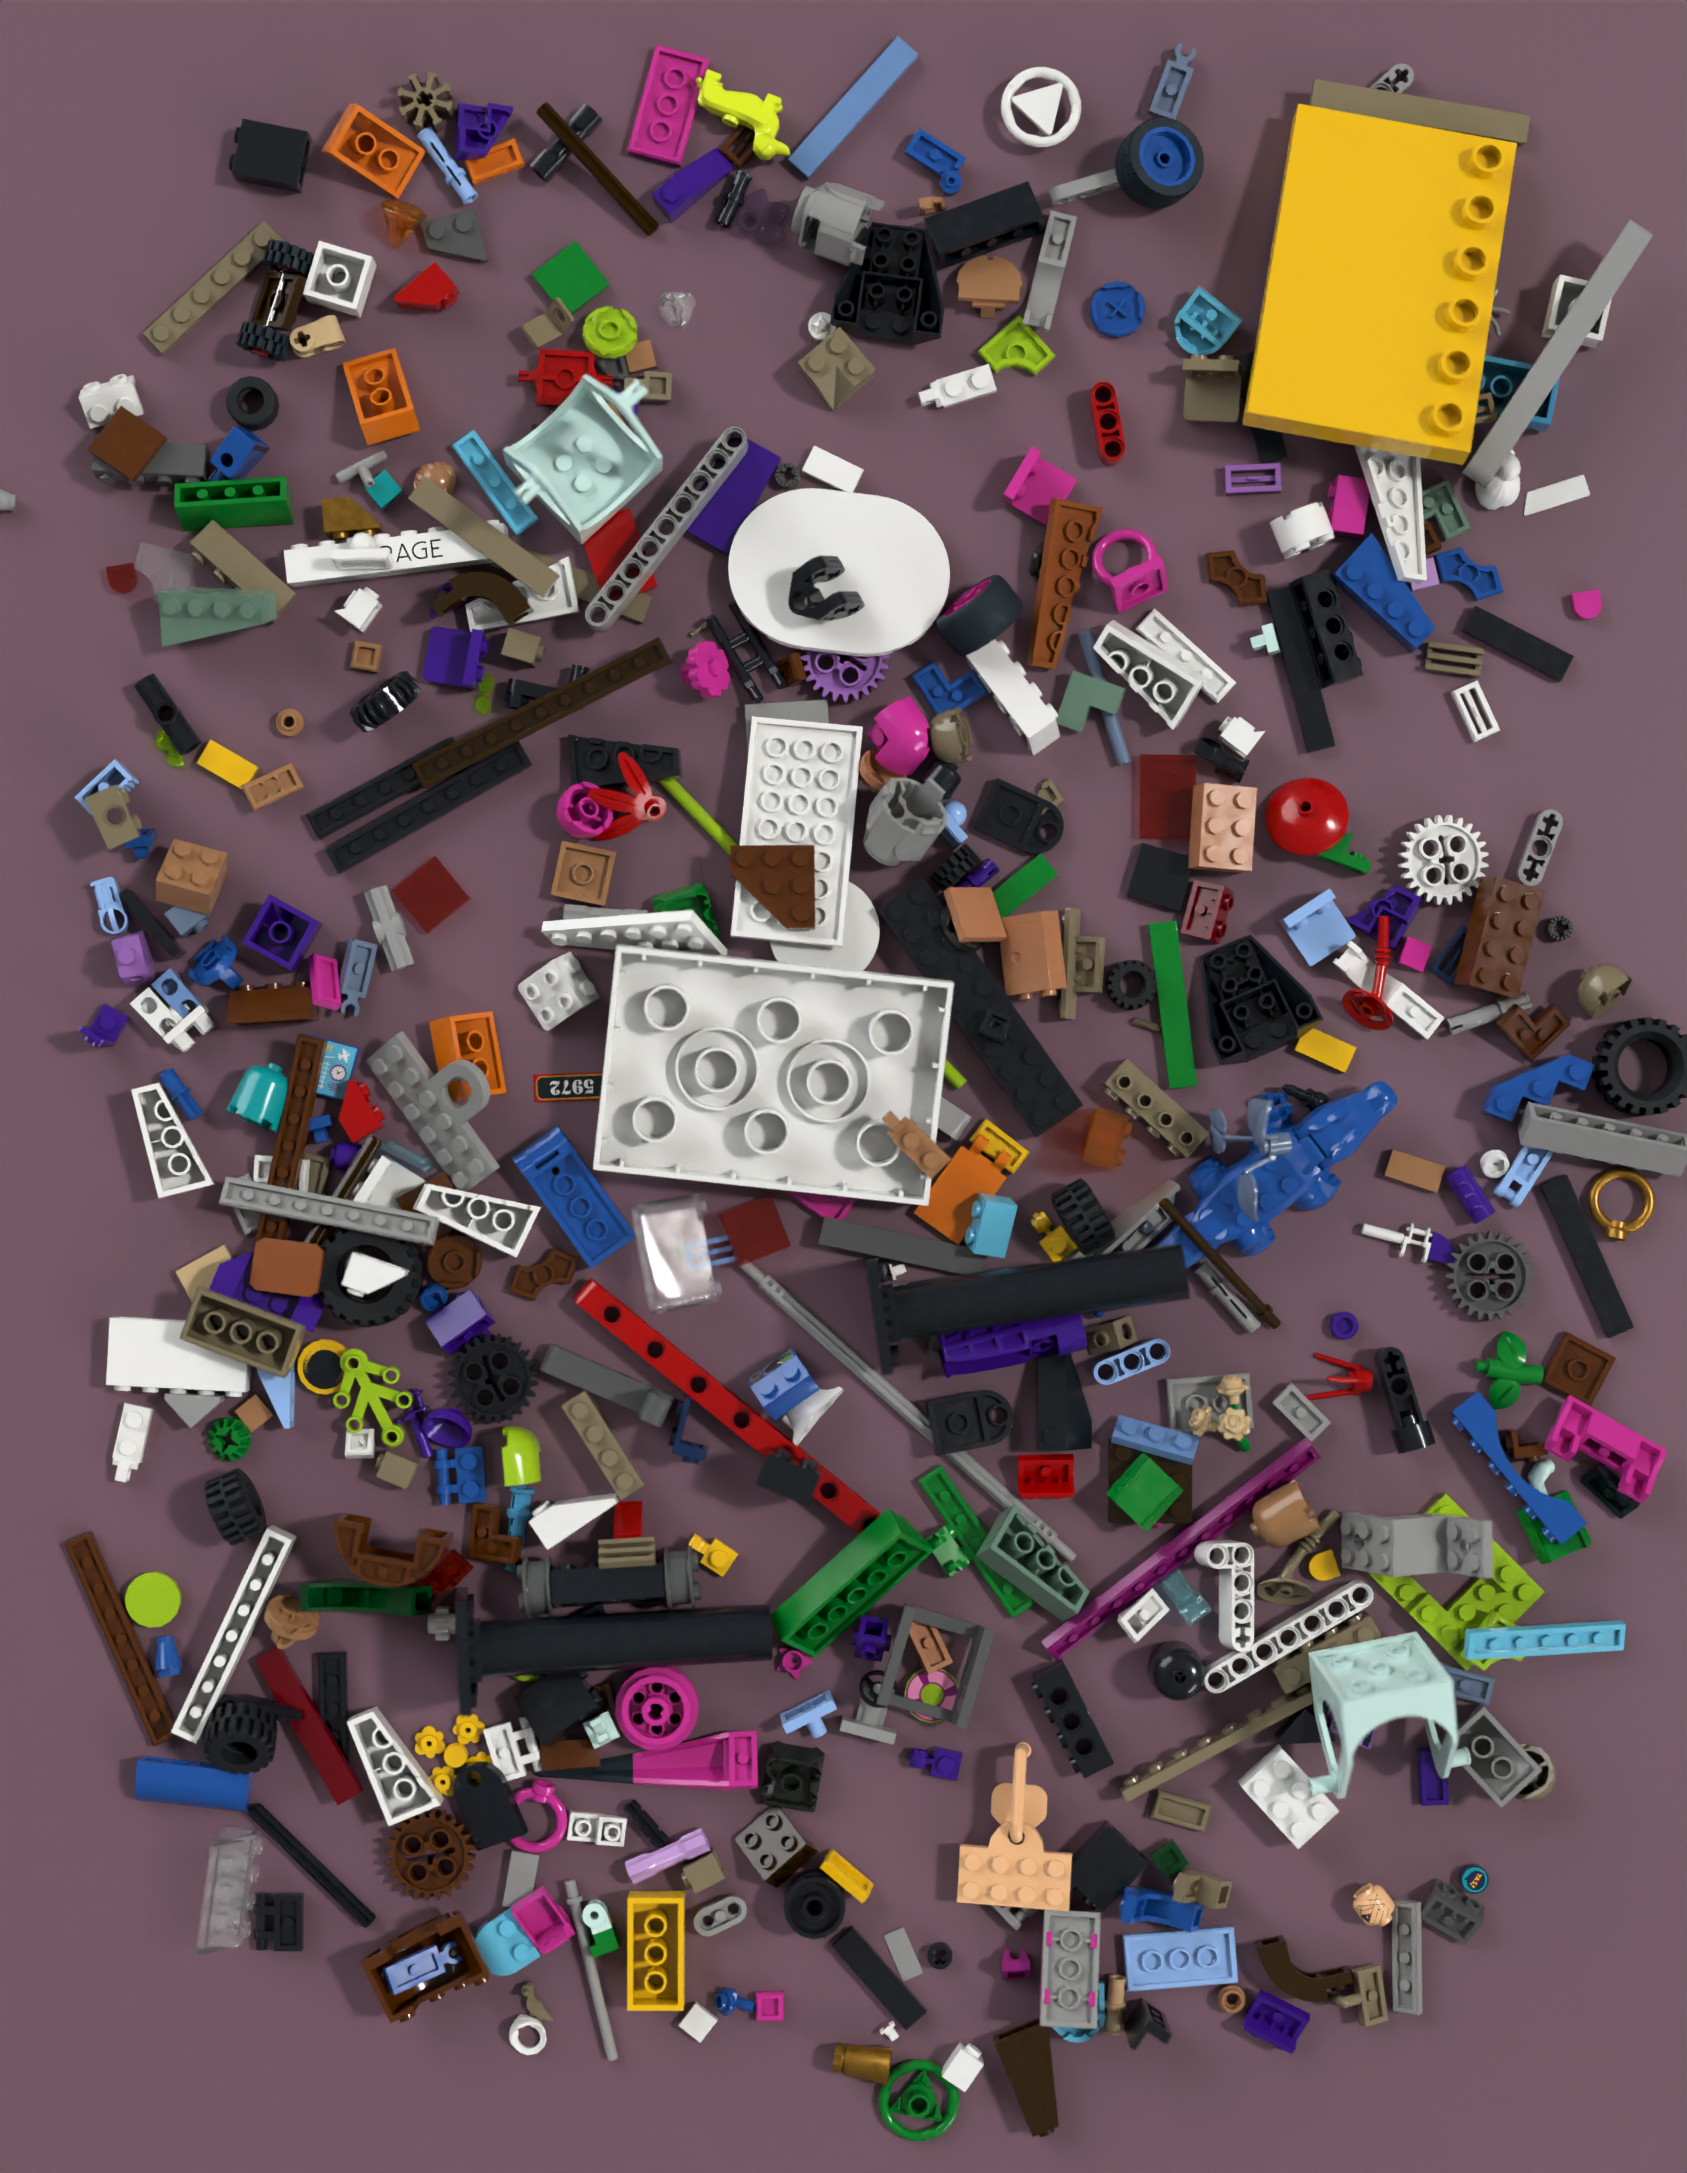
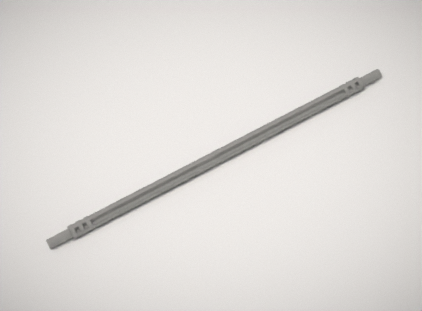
M746 1258L742 1261L739 1267L759 1284L757 1287L933 1444L929 1420L924 1413L769 1274L765 1276ZM966 1451L946 1455L1005 1509L1015 1504L1021 1511L1020 1515L1022 1518L1036 1528V1534L1045 1545L1049 1544L1069 1563L1073 1561L1077 1554L1057 1537L1058 1533Z

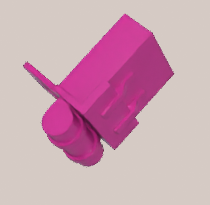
M544 1885L511 1906L513 1916L531 1939L533 1946L537 1947L542 1955L553 1951L565 1941L570 1940V1937L577 1934L565 1910L561 1905L557 1904Z

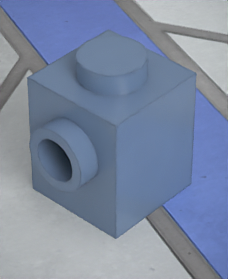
M173 906L164 913L179 934L184 937H188L193 932L198 934L209 926L207 921L212 918L211 914L207 915L178 906Z

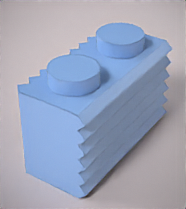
M114 759L75 796V799L92 815L84 798L115 784H118L120 789L125 787L126 791L130 792V789L134 788L135 784L139 783V780L123 763Z

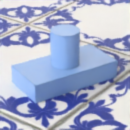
M830 1690L780 1713L781 1723L786 1733L788 1734L806 1725L812 1738L823 1736L827 1729L821 1717L837 1709Z

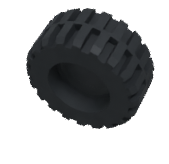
M339 1228L322 1244V1249L325 1252L318 1293L322 1297L321 1303L323 1306L328 1307L335 1318H341L346 1324L352 1326H380L398 1319V1317L410 1309L413 1302H416L419 1296V1289L423 1285L422 1271L424 1266L419 1258V1249L412 1242ZM364 1247L377 1248L389 1256L394 1265L409 1270L407 1276L393 1282L390 1290L385 1295L374 1300L361 1299L347 1292V1286L341 1285L344 1278L343 1269L346 1260L353 1252Z

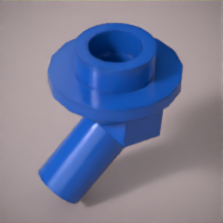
M727 1987L721 1988L715 1997V2006L723 2016L732 2014L735 2007L753 2013L756 2002L737 1996L738 1993L734 1988Z

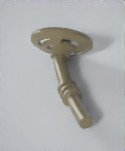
M1334 1509L1320 1522L1321 1530L1298 1541L1299 1545L1277 1578L1268 1579L1258 1584L1257 1594L1260 1598L1280 1605H1298L1311 1600L1313 1597L1312 1588L1303 1582L1295 1580L1292 1575L1306 1553H1311V1547L1315 1548V1543L1319 1544L1320 1538L1341 1517ZM1271 1586L1274 1592H1269L1265 1587Z

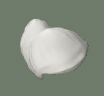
M1511 450L1486 488L1476 482L1475 492L1477 500L1483 507L1489 510H1496L1502 506L1507 507L1513 504L1519 495L1521 466L1513 450Z

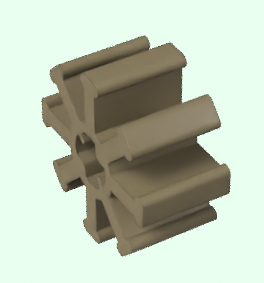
M430 71L427 72L428 80L426 86L421 87L417 74L413 73L408 76L411 87L415 88L416 91L413 93L399 87L397 95L401 104H408L405 107H399V111L406 124L409 123V120L416 117V120L413 121L416 132L422 131L426 126L427 119L431 118L436 132L439 133L445 127L442 119L438 118L437 114L447 115L451 119L455 115L452 102H444L454 98L451 88L445 82L443 86L436 89L440 82L437 74ZM427 99L431 104L426 107L422 103L423 100Z

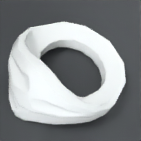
M520 2014L510 2027L509 2040L511 2045L520 2053L525 2055L537 2054L545 2047L547 2041L546 2030L538 2019ZM530 2025L539 2032L540 2041L532 2047L523 2045L518 2038V2029Z

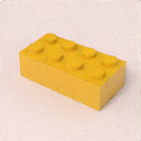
M629 1891L627 1908V2011H684L685 1891Z

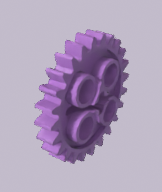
M802 650L807 655L800 657L802 662L808 663V665L803 667L805 673L810 672L806 682H816L813 691L816 692L822 688V698H826L829 693L833 694V702H836L839 696H843L845 704H847L849 696H853L854 700L858 702L859 693L861 692L864 696L869 697L867 689L869 687L877 690L878 686L875 680L884 681L885 677L880 671H888L889 668L882 661L890 659L889 654L871 656L866 659L849 655V659L853 662L866 666L867 670L863 671L849 661H845L844 664L840 663V657L834 653ZM823 657H829L833 660L834 665L829 670H823L818 666L819 660ZM853 670L857 673L858 679L854 683H847L842 678L844 672Z

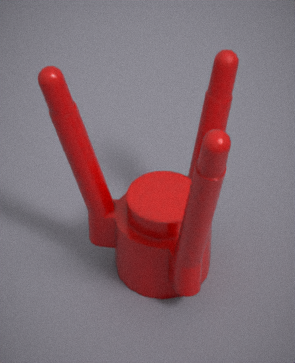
M1319 1353L1314 1354V1357L1353 1370L1348 1371L1347 1377L1328 1376L1326 1378L1328 1382L1346 1383L1347 1388L1351 1389L1306 1395L1305 1397L1308 1400L1361 1395L1362 1391H1371L1373 1384L1372 1370H1364L1361 1364H1352Z

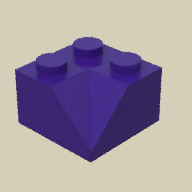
M269 894L242 943L296 972L323 923Z

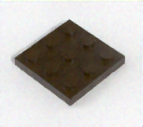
M1108 1438V1491L1111 1485L1143 1453L1139 1450L1111 1443L1112 1438ZM1144 1452L1184 1490L1156 1523H1192V1465ZM1108 1496V1522L1136 1523Z

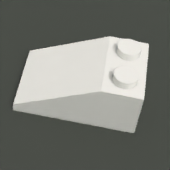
M616 1493L556 1500L552 1504L547 1500L531 1512L533 1517L529 1523L548 1550L617 1504L620 1498Z

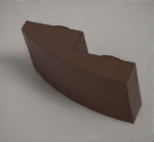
M590 1739L557 1741L550 1747L539 1743L541 1772L598 1768L601 1766L600 1749H594Z

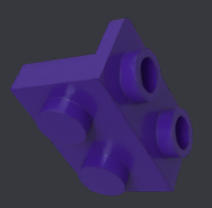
M1260 1989L1245 2012L1243 2029L1252 2036L1259 2037L1276 2048L1293 2054L1296 2049L1297 2039L1310 2021V2014Z

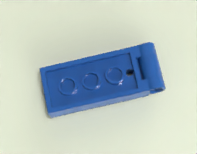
M558 1125L512 1157L517 1167L590 1268L595 1267L638 1236ZM554 1167L559 1168V1174L555 1175L553 1173Z

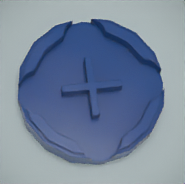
M1115 281L1105 284L1096 292L1091 300L1090 317L1092 323L1100 333L1107 337L1123 338L1130 336L1139 328L1144 319L1145 304L1143 297L1139 291L1137 292L1128 283Z

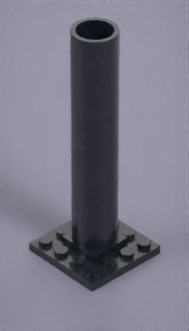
M1181 1243L895 1285L894 1283L884 1285L888 1278L886 1262H881L880 1257H871L865 1262L882 1376L893 1374L895 1367H898L900 1363L898 1344L893 1345V1343H899L902 1340L1190 1299L1186 1263Z
M457 1587L455 1618L460 1716H471L472 1708H477L478 1682H482V1678L770 1661L773 1657L772 1623L769 1604L480 1621V1618H474V1594L468 1593V1587Z

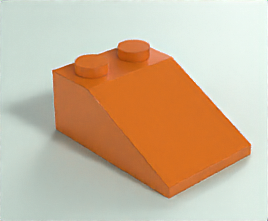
M349 104L321 152L399 199L426 150L360 105Z
M395 348L342 363L367 446L420 431Z

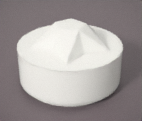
M819 312L810 318L808 330L814 340L822 342L836 330V327L830 324V314Z
M1490 1150L1480 1160L1482 1172L1487 1177L1499 1178L1509 1170L1508 1157L1501 1150Z

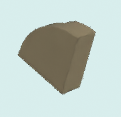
M1048 778L1041 785L1037 794L1038 797L1051 802L1055 806L1065 801L1051 778ZM1045 806L1041 815L1046 813L1045 811L1049 808Z

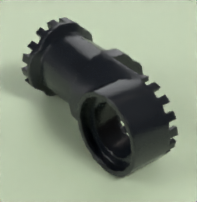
M1206 737L1200 738L1194 751L1197 756L1201 754L1202 759L1206 757L1205 760L1217 763L1215 773L1222 772L1236 778L1238 783H1240L1245 774L1242 771H1246L1249 764L1248 759L1243 761L1229 755L1228 751L1224 750L1220 743Z

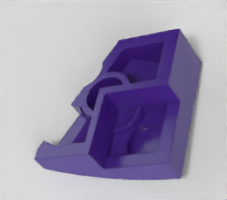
M459 103L456 110L455 160L485 158L511 116L513 107L488 103L487 107Z
M1396 885L1387 891L1385 896L1369 903L1366 909L1355 916H1350L1347 923L1377 941L1378 916H1389L1388 947L1396 950L1423 903L1421 897Z

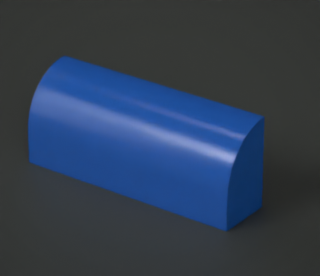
M143 1755L137 1762L135 1797L136 1800L249 1812L253 1772H249V1774H231L229 1771H221L220 1767H214L208 1762Z

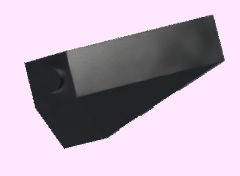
M1056 1352L1037 1356V1450L1092 1448V1419L1071 1353L1058 1356Z

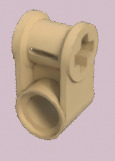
M335 315L325 316L310 324L297 327L290 335V344L293 352L299 358L304 359L325 351L337 349L346 343ZM300 339H305L307 342L306 347H302Z

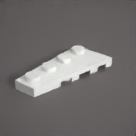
M569 556L549 566L560 577L544 598L540 597L519 580L512 582L526 597L534 612L513 625L580 612ZM478 598L465 604L470 632H472V629L485 631L510 626L498 607L489 600Z

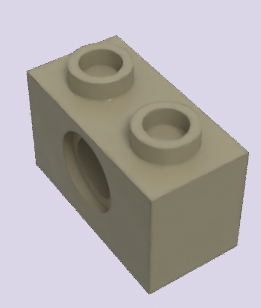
M115 784L84 798L108 850L141 836L140 829H143V825L138 814H132L127 805L131 803V799L125 787L120 789L119 785ZM111 808H118L123 812L122 822L113 823L109 820L108 812Z

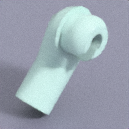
M1541 1459L1537 1461L1528 1474L1530 1485L1544 1494H1547L1544 1482L1550 1473H1553L1555 1470V1464L1552 1460Z

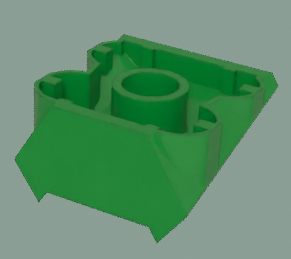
M696 882L693 885L657 894L652 898L655 913L693 910L718 940L721 939L705 883Z
M1143 1452L1127 1471L1111 1485L1110 1490L1106 1494L1144 1531L1148 1532L1184 1490Z
M1567 1490L1551 1496L1569 1501L1576 1509ZM1523 1508L1516 1511L1521 1526L1531 1542L1532 1552L1537 1555L1541 1565L1552 1563L1559 1558L1587 1548L1592 1544L1585 1526L1561 1545L1556 1541L1551 1543L1541 1532L1544 1526L1538 1519L1532 1521Z

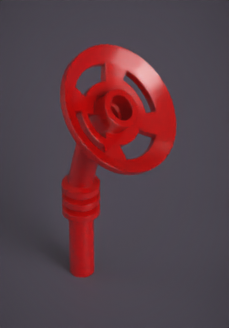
M1378 916L1377 948H1374V951L1377 952L1374 955V958L1377 959L1374 961V964L1377 966L1372 993L1360 989H1351L1342 998V1003L1347 1013L1361 1025L1373 1030H1386L1393 1023V1014L1382 1001L1387 968L1391 964V961L1388 960L1391 958V955L1388 954L1391 952V949L1388 948L1389 916ZM1380 1015H1381V1017L1383 1018V1020H1382V1021L1374 1020V1019H1371L1370 1017L1380 1016Z

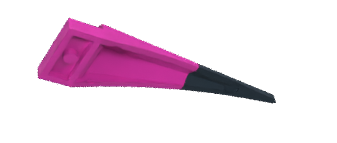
M757 1731L726 1732L680 1743L677 1746L662 1751L647 1750L600 1760L601 1766L598 1768L538 1771L536 1775L539 1777L731 1791V1789H757Z

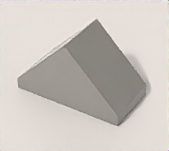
M168 1392L165 1393L164 1400L191 1429L196 1427L224 1402L225 1395L173 1394Z

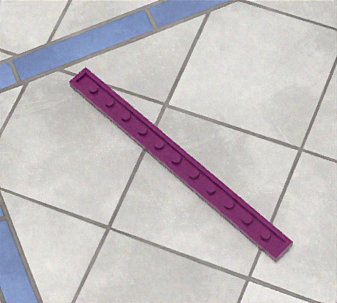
M1307 1438L1294 1444L1284 1455L1272 1461L1267 1468L1250 1478L1236 1492L1229 1494L1223 1502L1212 1510L1207 1511L1202 1518L1190 1527L1185 1528L1175 1539L1163 1545L1149 1559L1138 1564L1136 1569L1124 1578L1116 1581L1114 1586L1102 1595L1094 1598L1077 1615L1071 1617L1058 1629L1051 1631L1041 1641L1056 1661L1194 1556L1195 1548L1200 1542L1216 1539L1251 1512L1257 1500L1287 1484L1321 1457Z

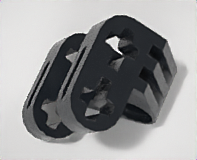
M838 556L814 557L792 574L788 605L790 610L797 615L816 620H835L837 617H848L857 613L865 604L856 591H840L824 599L819 588L814 586L817 582L831 581L845 571Z

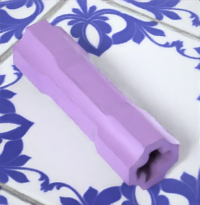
M700 1828L682 1836L672 1844L626 1861V1870L632 1883L636 1885L684 1860H692L710 1852L711 1848L703 1829Z

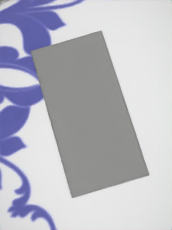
M904 1927L884 1935L902 1981L904 1982L922 1974L923 1971Z

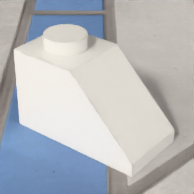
M353 1252L341 1285L348 1287L347 1292L363 1297L364 1293H372L407 1276L409 1270L359 1252Z

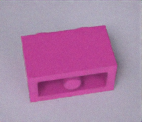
M1338 475L1334 482H1330L1327 499H1332L1331 508L1330 510L1326 509V513L1334 531V536L1360 539L1363 536L1370 494L1365 479Z

